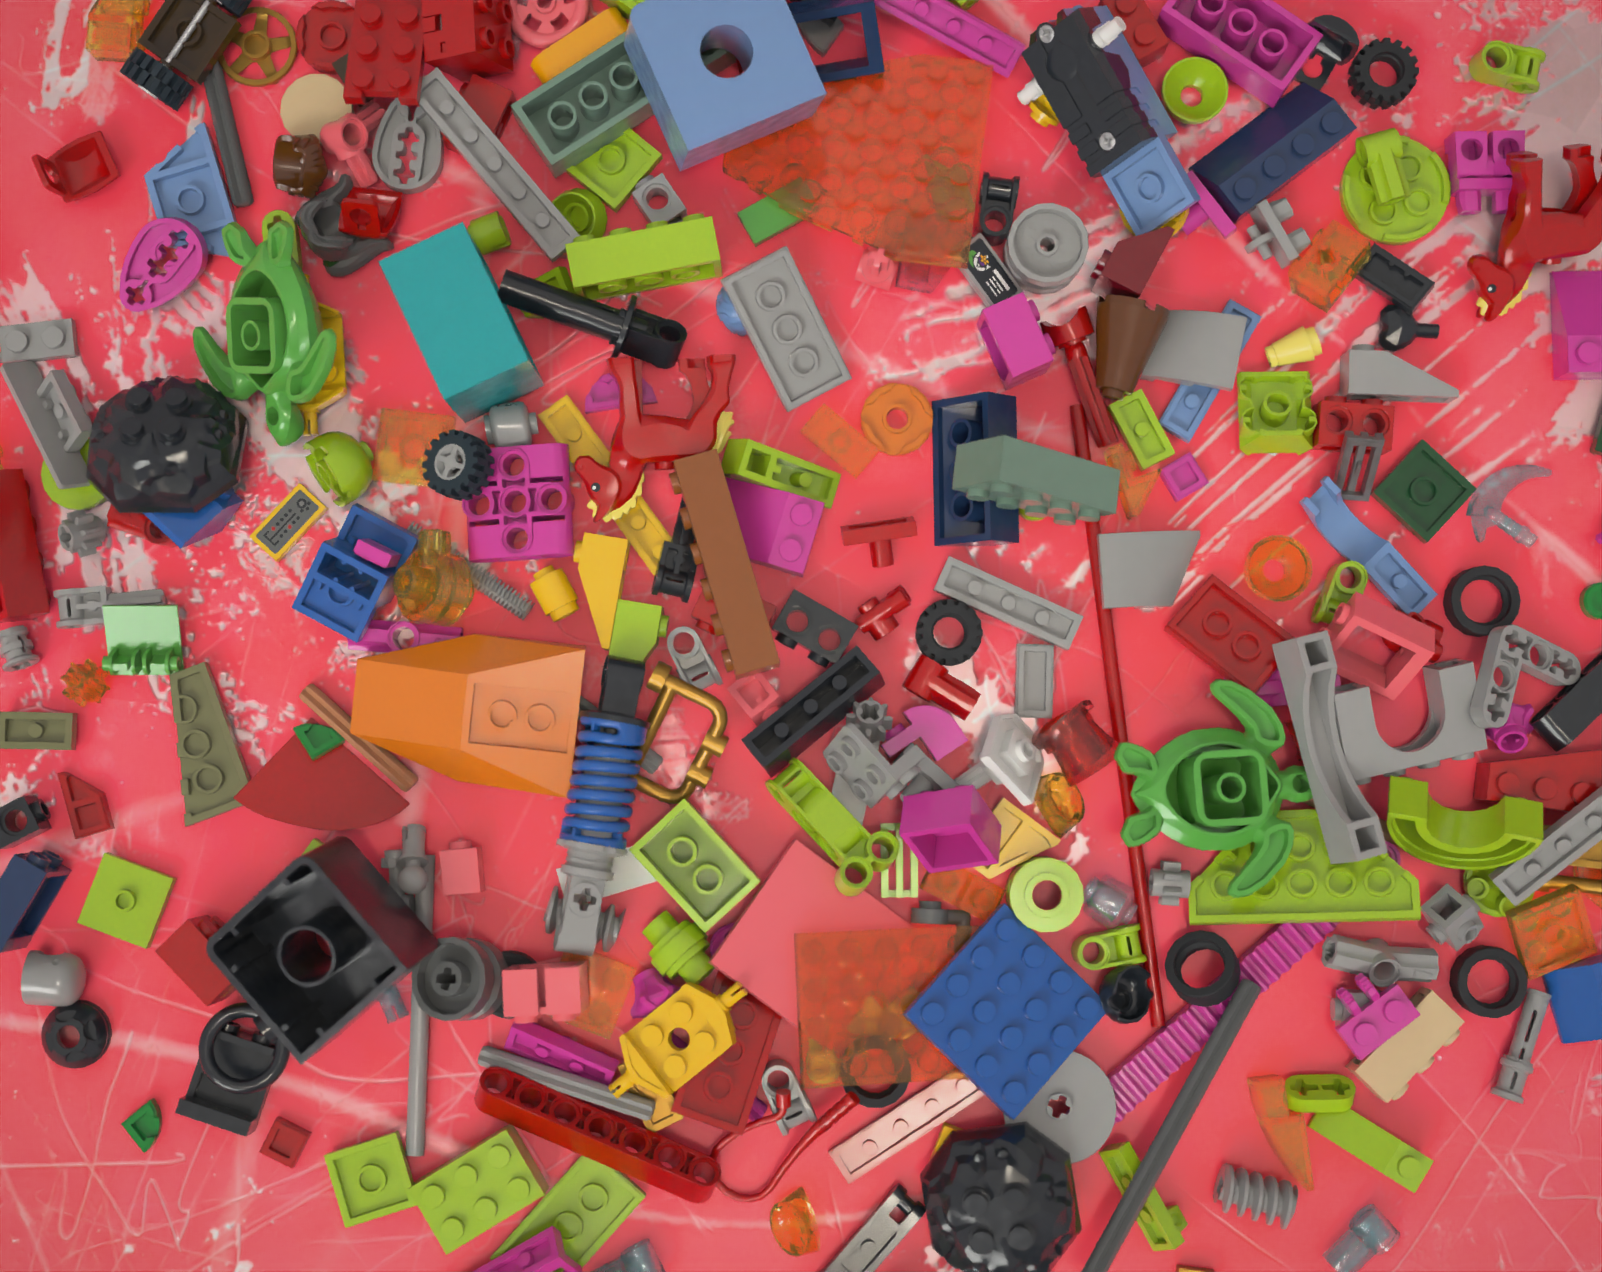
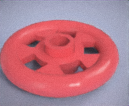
M510 0V5L513 9L511 31L523 42L540 48L550 47L585 24L589 11V0H575L566 5L564 0H551V5L545 9L539 7L541 0H528L527 6L517 4L518 0ZM561 14H564L569 22L556 31L551 22L557 20ZM529 15L542 22L537 31L531 30L524 24Z

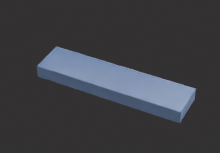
M1229 299L1221 313L1247 317L1241 347L1242 352L1261 316ZM1180 384L1159 419L1163 430L1188 444L1220 389L1196 384L1192 387Z

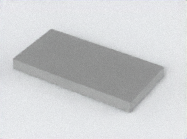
M783 246L720 280L787 412L852 379L787 246Z

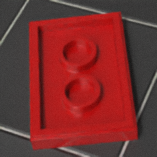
M1213 574L1167 623L1164 631L1224 678L1250 689L1255 694L1278 670L1272 644L1295 638Z

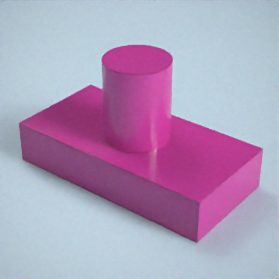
M1191 170L1187 175L1201 200L1189 207V214L1181 229L1188 236L1210 219L1226 240L1237 231V227Z

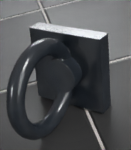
M247 1002L229 1005L213 1015L205 1025L198 1045L199 1060L205 1075L217 1087L233 1094H252L269 1087L281 1076L290 1057L289 1050ZM238 1018H253V1022L260 1032L275 1045V1054L269 1067L258 1076L249 1079H238L229 1076L221 1070L214 1056V1043L219 1031L227 1023Z

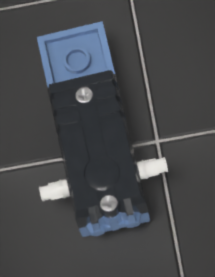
M1079 4L1073 8L1062 9L1057 13L1056 20L1041 23L1030 34L1029 47L1021 54L1034 77L1025 85L1024 89L1017 92V97L1023 105H1028L1030 101H1035L1041 95L1046 96L1062 127L1068 130V137L1072 145L1077 146V153L1081 161L1086 162V169L1090 177L1097 178L1102 176L1134 234L1136 236L1157 230L1200 201L1201 198L1168 141L1178 131L1122 33L1123 30H1126L1125 22L1119 16L1113 17L1107 5L1083 8Z

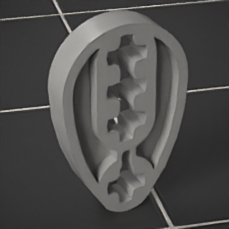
M396 97L381 119L372 149L373 166L380 179L390 189L402 192L403 194H416L430 188L440 177L444 165L443 135H441L440 129L420 106L416 108L412 121L409 107L401 105ZM413 132L419 141L412 142L411 151L417 159L410 160L409 169L415 176L414 178H408L407 183L403 184L397 174H402L405 171V164L399 157L406 156L407 146L401 140L402 138H408L409 133Z

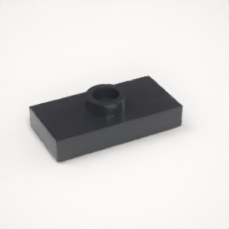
M1375 243L1355 266L1351 275L1410 315L1415 312L1435 285V282Z

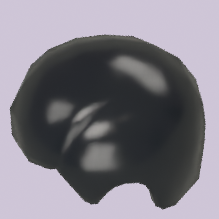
M1139 965L1116 967L1103 977L1099 986V996L1104 1012L1111 1020L1119 1024H1129L1140 1021L1147 1014L1150 1000L1154 997V993L1147 986V979L1151 977V974Z

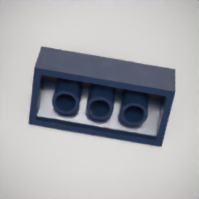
M1302 82L1282 97L1274 108L1269 107L1189 167L1188 170H1192L1231 221L1236 224L1253 211L1258 203L1265 199L1268 200L1346 141L1357 127L1334 98Z
M982 392L932 401L934 546H995L1019 543V508L1013 510L996 507V501L970 500L966 498L967 493L952 489L957 445L1001 435L1017 439L1016 396Z

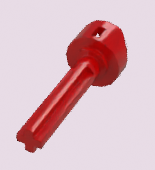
M1086 306L1080 307L1075 316L1062 326L1053 325L1047 321L1040 322L1043 334H1049L1054 347H1059V350L1065 348V356L1097 447L1101 448L1118 442L1104 398L1101 396V389L1096 388V375L1086 347L1083 344V341L1087 340L1086 336L1095 333Z

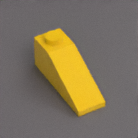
M584 532L583 541L577 540L573 561L579 563L578 571L601 647L609 651L618 599L622 598L631 544L628 539Z

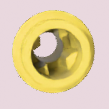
M1301 326L1271 345L1264 347L1271 368L1314 361V356L1322 354L1321 344L1313 326L1306 329Z

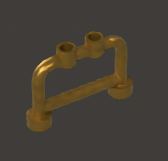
M658 661L646 685V688L659 694L647 718V722L651 723L650 729H647L644 745L634 746V748L640 749L643 752V756L639 761L631 760L630 762L637 763L641 767L676 694L707 708L713 715L712 724L679 788L669 789L639 774H627V776L637 779L636 790L661 802L677 804L684 798L689 799L697 786L705 789L714 768L708 766L712 755L720 758L729 740V737L723 735L727 726L728 716L721 700L669 674L672 666Z

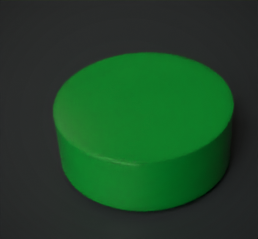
M1602 582L1587 586L1579 597V605L1582 612L1594 620H1602Z

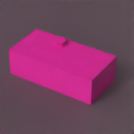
M1168 0L1161 9L1157 19L1166 37L1196 57H1202L1214 62L1220 67L1227 78L1272 108L1275 107L1311 57L1324 35L1273 0Z

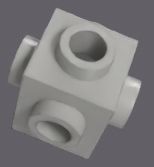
M1448 883L1421 906V911L1429 924L1425 928L1429 935L1440 945L1446 942L1456 951L1465 944L1472 942L1478 936L1479 931L1484 928L1478 915L1480 907L1467 894L1461 895Z

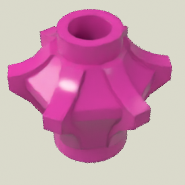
M1512 703L1507 722L1502 727L1485 729L1486 739L1494 741L1504 753H1517L1523 750L1528 744L1527 735L1534 729L1529 723V719L1534 713L1532 705L1530 703L1526 705Z
M656 968L640 972L633 978L635 1001L630 1010L632 1018L647 1017L679 991L681 987L669 982Z

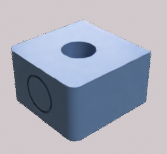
M646 0L635 5L631 11L624 38V47L679 171L688 169L812 117L827 94L786 0ZM713 48L727 50L738 59L743 73L733 78L716 76L705 67L700 54Z

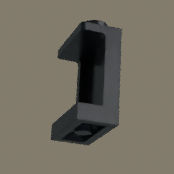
M231 1021L219 1031L215 1039V1060L221 1070L231 1077L249 1079L258 1076L271 1064L275 1054V1045L260 1031H254L253 1035L240 1031L241 1025ZM198 1059L187 1094L179 1099L175 1113L247 1137L256 1130L271 1085L264 1090L252 1094H233L224 1091L208 1079Z

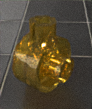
M427 529L418 532V549L410 554L394 576L393 589L397 596L398 606L402 615L409 621L449 627L458 621L474 597V584L471 580L470 569L465 559L451 553V534L449 531L443 532L440 529Z

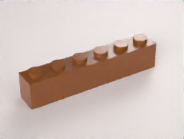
M717 449L674 460L675 472L669 473V478L674 495L682 494L685 507L680 508L679 512L684 529L692 528L695 543L689 544L695 566L703 565L706 578L700 579L705 600L713 599L716 614H712L710 617L716 637L723 635L727 649L721 651L726 672L734 671L736 680L779 668V656Z

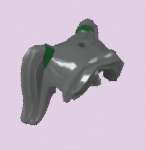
M341 174L335 186L319 193L314 199H310L303 204L295 216V223L301 229L302 236L308 242L310 249L323 259V265L327 273L335 277L349 275L366 265L382 252L394 249L393 242L388 238L380 240L350 236L339 231L340 203L353 188L351 177L346 174Z

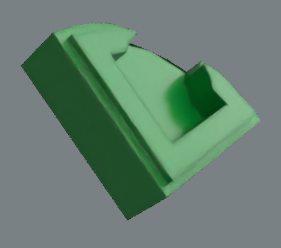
M306 723L293 728L294 733L312 761L317 760L345 743V739L333 728L324 725Z
M154 1098L121 1123L144 1153L149 1151L156 1143L162 1127L161 1111Z

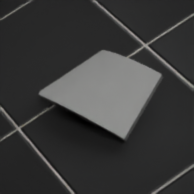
M1169 310L1170 314L1167 324L1140 379L1151 382L1157 379L1191 387L1196 384L1231 391L1234 387L1247 317L1209 311Z
M1144 531L1098 534L1097 548L1102 609L1127 607L1141 609L1172 606L1200 539V531Z

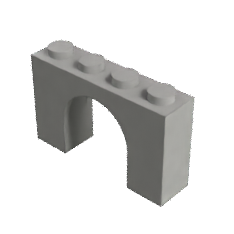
M1455 658L1422 667L1429 705L1428 718L1423 730L1414 740L1397 747H1390L1378 733L1369 686L1353 682L1335 687L1334 706L1340 744L1347 765L1357 785L1368 784L1372 781L1371 777L1382 774L1384 777H1390V775L1401 776L1406 774L1407 768L1418 766L1420 769L1434 768L1441 765L1440 760L1452 758V760L1471 759L1475 757L1474 752L1488 749L1485 729L1476 726L1470 715V705L1477 682L1472 661Z

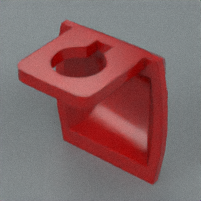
M102 131L82 136L68 143L48 159L38 154L32 156V161L43 186L47 190L61 196L65 203L87 197L103 189L121 176ZM46 171L49 173L50 176H52V177L54 178V181H55V182H53V181L49 178V176L47 175Z
M353 187L347 197L343 198L341 202L339 231L359 238L386 239L399 217L402 207V192Z

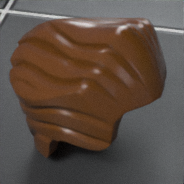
M315 134L301 136L280 135L276 139L273 155V180L277 189L285 192L288 191V194L291 196L305 197L307 199L315 198L316 192L319 191V186L322 185L328 175V168L322 155L321 144Z

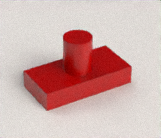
M913 516L840 526L844 546L869 543L872 567L875 568L894 564L892 539L918 536L916 521Z

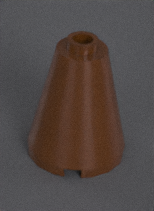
M1111 294L1106 295L1105 299L1098 296L1096 302V388L1102 390V397L1123 401L1124 395L1133 394L1169 319L1170 312L1167 308L1156 304L1154 311L1148 309L1145 305L1146 300Z

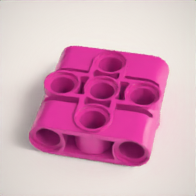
M546 443L490 448L492 452L488 455L494 457V464H491L490 468L494 469L493 476L488 475L487 480L490 481L488 487L482 486V493L479 496L472 494L473 499L462 500V508L467 516L469 562L492 563L574 556L572 511L575 507V499L571 493L569 445L564 443ZM522 458L524 469L520 474L512 476L510 472L512 462ZM555 492H561V505L557 509L550 510L548 507L550 495ZM518 495H524L526 505L520 512L515 513L512 509V502ZM488 497L490 502L488 511L478 515L476 511L478 501ZM526 531L528 536L526 545L521 549H516L513 543L516 534Z

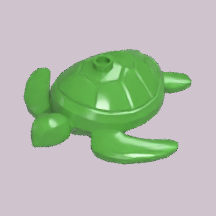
M278 221L269 229L268 239L256 247L245 228L237 222H231L223 227L222 238L230 259L242 266L237 275L232 289L231 300L226 308L228 355L217 345L203 326L195 327L193 331L194 348L200 364L212 385L218 391H221L224 396L237 401H243L248 399L257 390L265 394L266 422L270 433L279 446H288L297 441L304 432V419L297 404L310 401L321 390L333 367L336 354V335L332 329L324 330L316 296L302 269L291 256L294 238L293 227L287 221Z
M1216 679L1210 684L1211 693L1238 718L1244 726L1245 732L1242 733L1233 729L1217 727L1192 730L1175 737L1162 746L1155 754L1137 744L1129 742L1119 743L1114 753V759L1122 772L1137 776L1130 795L1140 811L1125 819L1120 835L1128 847H1136L1150 841L1161 831L1168 838L1186 847L1202 851L1230 850L1255 842V847L1249 859L1229 882L1227 888L1228 894L1237 899L1250 896L1265 886L1288 859L1294 844V829L1291 823L1276 817L1282 800L1299 803L1313 799L1304 766L1293 765L1285 770H1279L1276 761L1271 756L1272 752L1284 746L1286 740L1283 724L1273 708L1250 689L1232 680Z

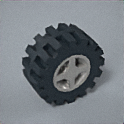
M449 430V433H440V440L433 439L430 442L432 449H426L424 455L428 456L427 461H422V468L427 469L423 473L424 479L429 481L427 485L435 490V492L455 500L473 499L472 494L479 496L482 493L481 487H488L490 483L487 480L488 475L493 476L494 469L490 468V465L494 464V457L488 455L492 452L490 447L485 445L486 442L463 431Z

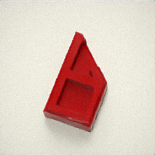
M68 772L57 773L75 839L115 829L107 797L103 791Z

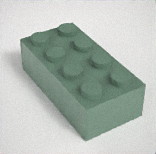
M1001 435L957 445L952 489L967 493L966 498L970 500L996 501V507L1010 510L1021 508L1025 510V515L1037 518L1049 516L1054 518L1053 522L1055 524L1071 526L1076 524V520L1097 522L1100 521V516L1116 514L1121 470L1007 435Z

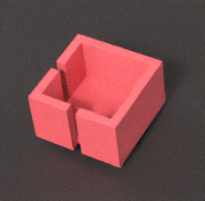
M587 961L513 964L502 970L504 1017H514V1023L538 1022V1018H542V1015L545 1014L553 1015V1021L576 1020V1016H580V1013L589 1006Z

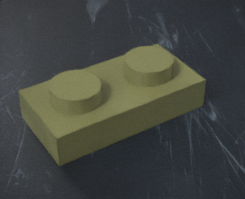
M0 711V749L76 750L78 713Z

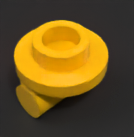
M1041 95L1035 101L1029 102L1028 105L1032 110L1030 116L1037 123L1044 127H1048L1049 124L1057 126L1060 123L1045 95Z

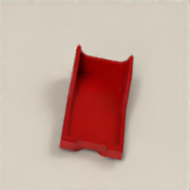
M421 0L355 1L343 99L346 104H365L366 97H397L401 105L419 106L424 71V33L422 19L424 18H422Z

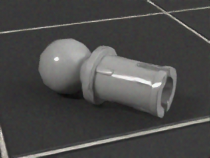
M407 824V827H402V855L398 858V863L404 869L399 874L398 883L399 887L407 894L420 893L426 888L428 882L427 873L423 870V867L428 865L429 860L425 856L426 827L420 824Z

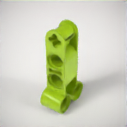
M793 757L789 760L790 765L774 780L768 779L765 782L766 788L774 799L839 866L834 878L838 891L846 896H857L865 890L872 880L873 871L881 872L891 866L899 855V841L896 836L887 831H877L871 835L801 761ZM880 844L886 847L889 857L886 859L876 857L872 852V845ZM852 868L859 871L862 875V882L854 884L848 881L845 876V870Z

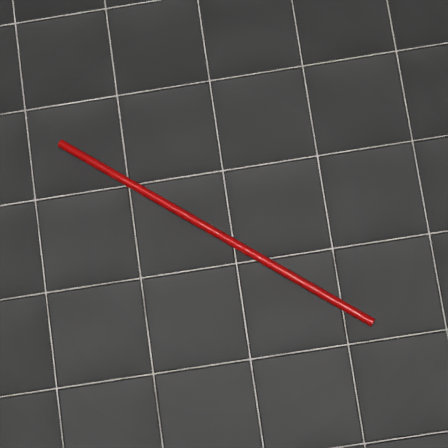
M1083 404L1071 405L1069 407L1076 457L1091 461ZM1085 521L1113 741L1116 751L1119 743L1129 741L1111 609H1102L1097 535L1101 534L1099 521ZM1117 764L1125 822L1128 816L1138 813V809L1130 795L1134 779L1133 775L1122 772ZM1139 845L1128 847L1137 923L1140 924L1141 928L1139 930L1141 952L1146 954L1147 961L1143 962V968L1151 974V977L1147 979V986L1154 993V997L1150 1000L1149 1004L1151 1027L1166 1026L1162 990L1143 847Z

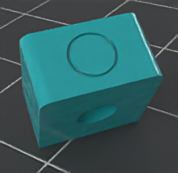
M463 222L378 261L444 401L465 423L488 413L493 405L509 403L545 386L507 305L501 303L498 296L499 288Z

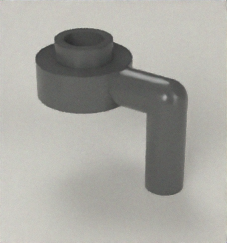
M919 901V908H911V923L955 925L954 955L970 938L971 916L969 912L965 910L941 909V902Z

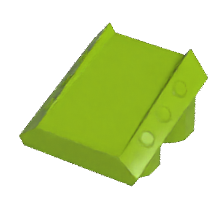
M1308 371L1239 372L1237 374L1239 447L1247 456L1252 453H1297L1301 455L1313 449L1312 434L1317 425V418L1315 412L1311 409L1313 386Z

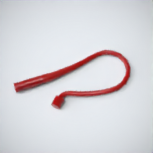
M785 1088L776 1090V1107L779 1108L778 1112L748 1122L744 1133L781 1120L785 1116L787 1109L791 1107V1091ZM849 1091L839 1102L835 1103L832 1108L817 1119L796 1143L769 1184L761 1192L751 1195L739 1194L729 1189L721 1180H719L716 1187L725 1196L737 1202L751 1203L763 1200L775 1189L786 1171L801 1153L819 1136L830 1129L834 1123L836 1124L841 1117H844L849 1110H852L860 1103L859 1097L853 1091ZM730 1132L713 1147L710 1157L717 1160L720 1151L740 1135Z

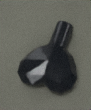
M1395 304L1387 305L1380 311V322L1383 329L1379 333L1378 343L1384 350L1391 352L1401 350L1410 345L1416 337L1437 339L1439 336V324L1418 323L1413 315L1408 314Z

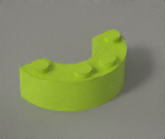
M1390 775L1387 827L1390 836L1400 848L1422 861L1453 869H1490L1519 861L1530 855L1540 846L1544 840L1543 803L1527 800L1522 797L1504 796L1498 804L1487 809L1459 811L1444 807L1434 801L1428 792V782Z

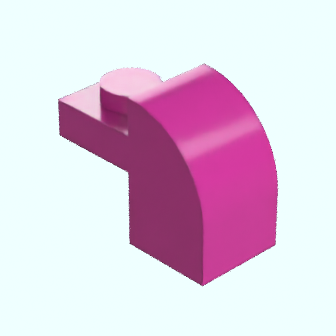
M921 705L904 711L902 714L910 726L904 728L902 723L898 724L886 732V742L880 746L889 758L920 738L934 761H939L968 741L956 721L947 712L934 706Z

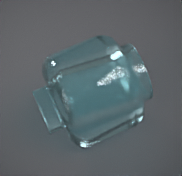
M1106 873L1099 878L1093 876L1083 890V913L1108 929L1117 927L1121 922L1127 925L1137 910L1138 905L1133 903L1134 889L1111 874Z

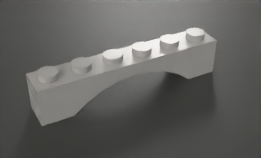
M1328 630L1272 644L1330 863L1357 862L1388 853L1378 815L1358 788L1340 744L1334 706L1337 663Z

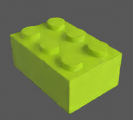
M686 798L677 804L629 849L704 933L713 927L761 882L758 875Z
M508 1124L417 1179L408 1190L447 1255L544 1196L550 1186L515 1127Z

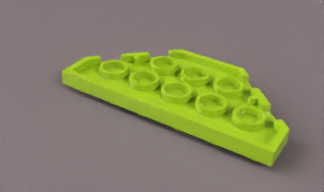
M1316 809L1279 810L1276 817L1291 823L1294 829V844L1286 863L1265 886L1250 896L1237 899L1231 897L1227 892L1229 882L1249 859L1255 847V842H1251L1243 847L1222 850L1204 872L1191 882L1188 898L1190 925L1421 920L1419 880L1408 870L1403 869L1388 853L1357 862L1330 863Z

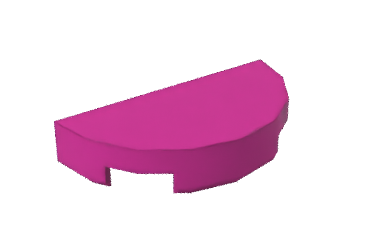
M610 373L602 375L591 387L589 394L585 398L586 414L619 409V390L615 379ZM642 378L643 405L658 403L652 386Z

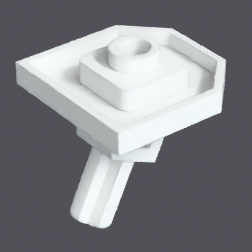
M1017 714L992 718L983 750L978 754L980 762L955 778V781L959 785H974L976 789H979L991 780L996 785L1003 783L1023 806L1033 804L1045 763L1039 739Z

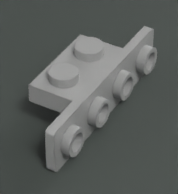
M33 361L3 363L0 367V372L59 489L90 486L86 477L87 465L80 453V449L90 437L92 422L79 401L76 389L70 383L64 369L51 370L43 380Z

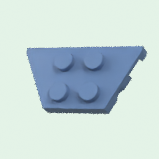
M200 123L194 128L196 132L181 146L177 144L170 150L165 160L154 165L144 175L157 219L178 217L187 220L203 235L207 244L208 254L229 257L223 242L222 229L227 224L237 222L209 128L205 123ZM186 231L175 232L178 241L175 245L168 248L177 249L179 246L189 245L185 240L188 235Z

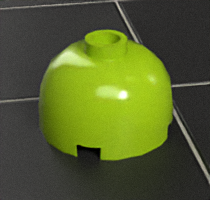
M333 431L319 435L303 445V450L310 449L311 454L305 458L320 487L325 493L329 492L331 488L338 496V498L333 500L336 505L344 507L367 491L372 482L373 469L370 461L374 460V456L366 442L360 441L358 443L351 435L340 431Z

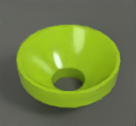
M1202 57L1184 58L1171 66L1166 73L1161 89L1162 102L1167 112L1176 120L1185 124H1202L1214 118L1224 107L1228 98V82L1224 72L1211 60ZM1189 87L1198 90L1201 95V102L1197 106H1187L1181 100V91Z

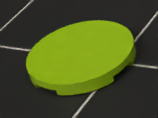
M1400 135L1403 145L1401 162L1411 192L1409 198L1388 206H1378L1368 171L1361 167L1356 153L1346 164L1340 179V203L1347 220L1361 235L1380 244L1403 245L1424 237L1439 223L1450 202L1451 183L1444 162L1435 151L1432 152L1426 146L1411 140L1408 136Z

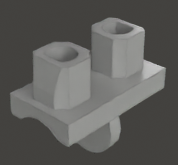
M1286 198L1268 203L1267 199L1258 203L1256 208L1249 213L1255 224L1246 229L1252 239L1244 247L1247 254L1258 250L1264 261L1274 256L1280 268L1284 269L1291 265L1299 257V254L1311 244L1310 238L1302 227L1288 235L1283 229L1281 223L1294 215L1293 209Z

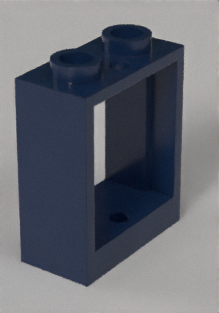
M805 0L787 3L797 27L798 23L861 13L868 57L815 65L822 83L885 72L874 0Z
M45 849L42 852L30 851V853L13 855L0 877V953L27 948L72 871L62 864L64 859L61 856Z

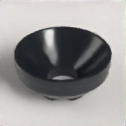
M80 999L72 1005L53 1009L46 1017L41 1031L42 1045L48 1057L56 1064L66 1068H83L97 1062L107 1052L112 1037L111 1023L104 1010L95 1003ZM67 1025L74 1026L80 1034L79 1043L72 1048L66 1047L60 1040V1032Z

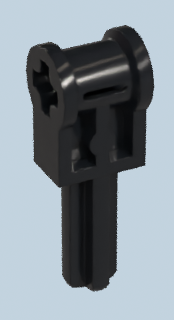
M681 498L679 509L685 507L683 498ZM679 510L671 542L664 541L661 547L651 594L657 595L660 592L680 597L681 602L688 603L697 565L695 566L689 544L694 543L695 538L692 528L684 529Z

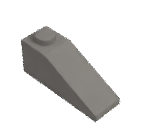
M1353 345L1352 349H1349L1340 356L1339 396H1344L1347 400L1380 399L1392 402L1448 404L1459 398V390L1388 351L1374 350V345Z

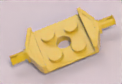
M737 981L722 995L716 996L695 983L688 982L684 984L679 991L632 1029L619 1037L626 1070L623 1075L608 1085L610 1092L621 1085L613 1093L616 1098H619L634 1084H639L659 1096L667 1098L736 1043L735 1028L729 1011L732 1009V1005L748 994L745 988L734 994L743 985ZM675 1028H683L689 1033L690 1043L687 1048H678L673 1044L672 1033Z

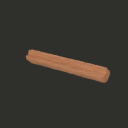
M310 683L302 690L299 698L402 791L407 792L416 784L418 777L387 749L351 734V717L317 686Z

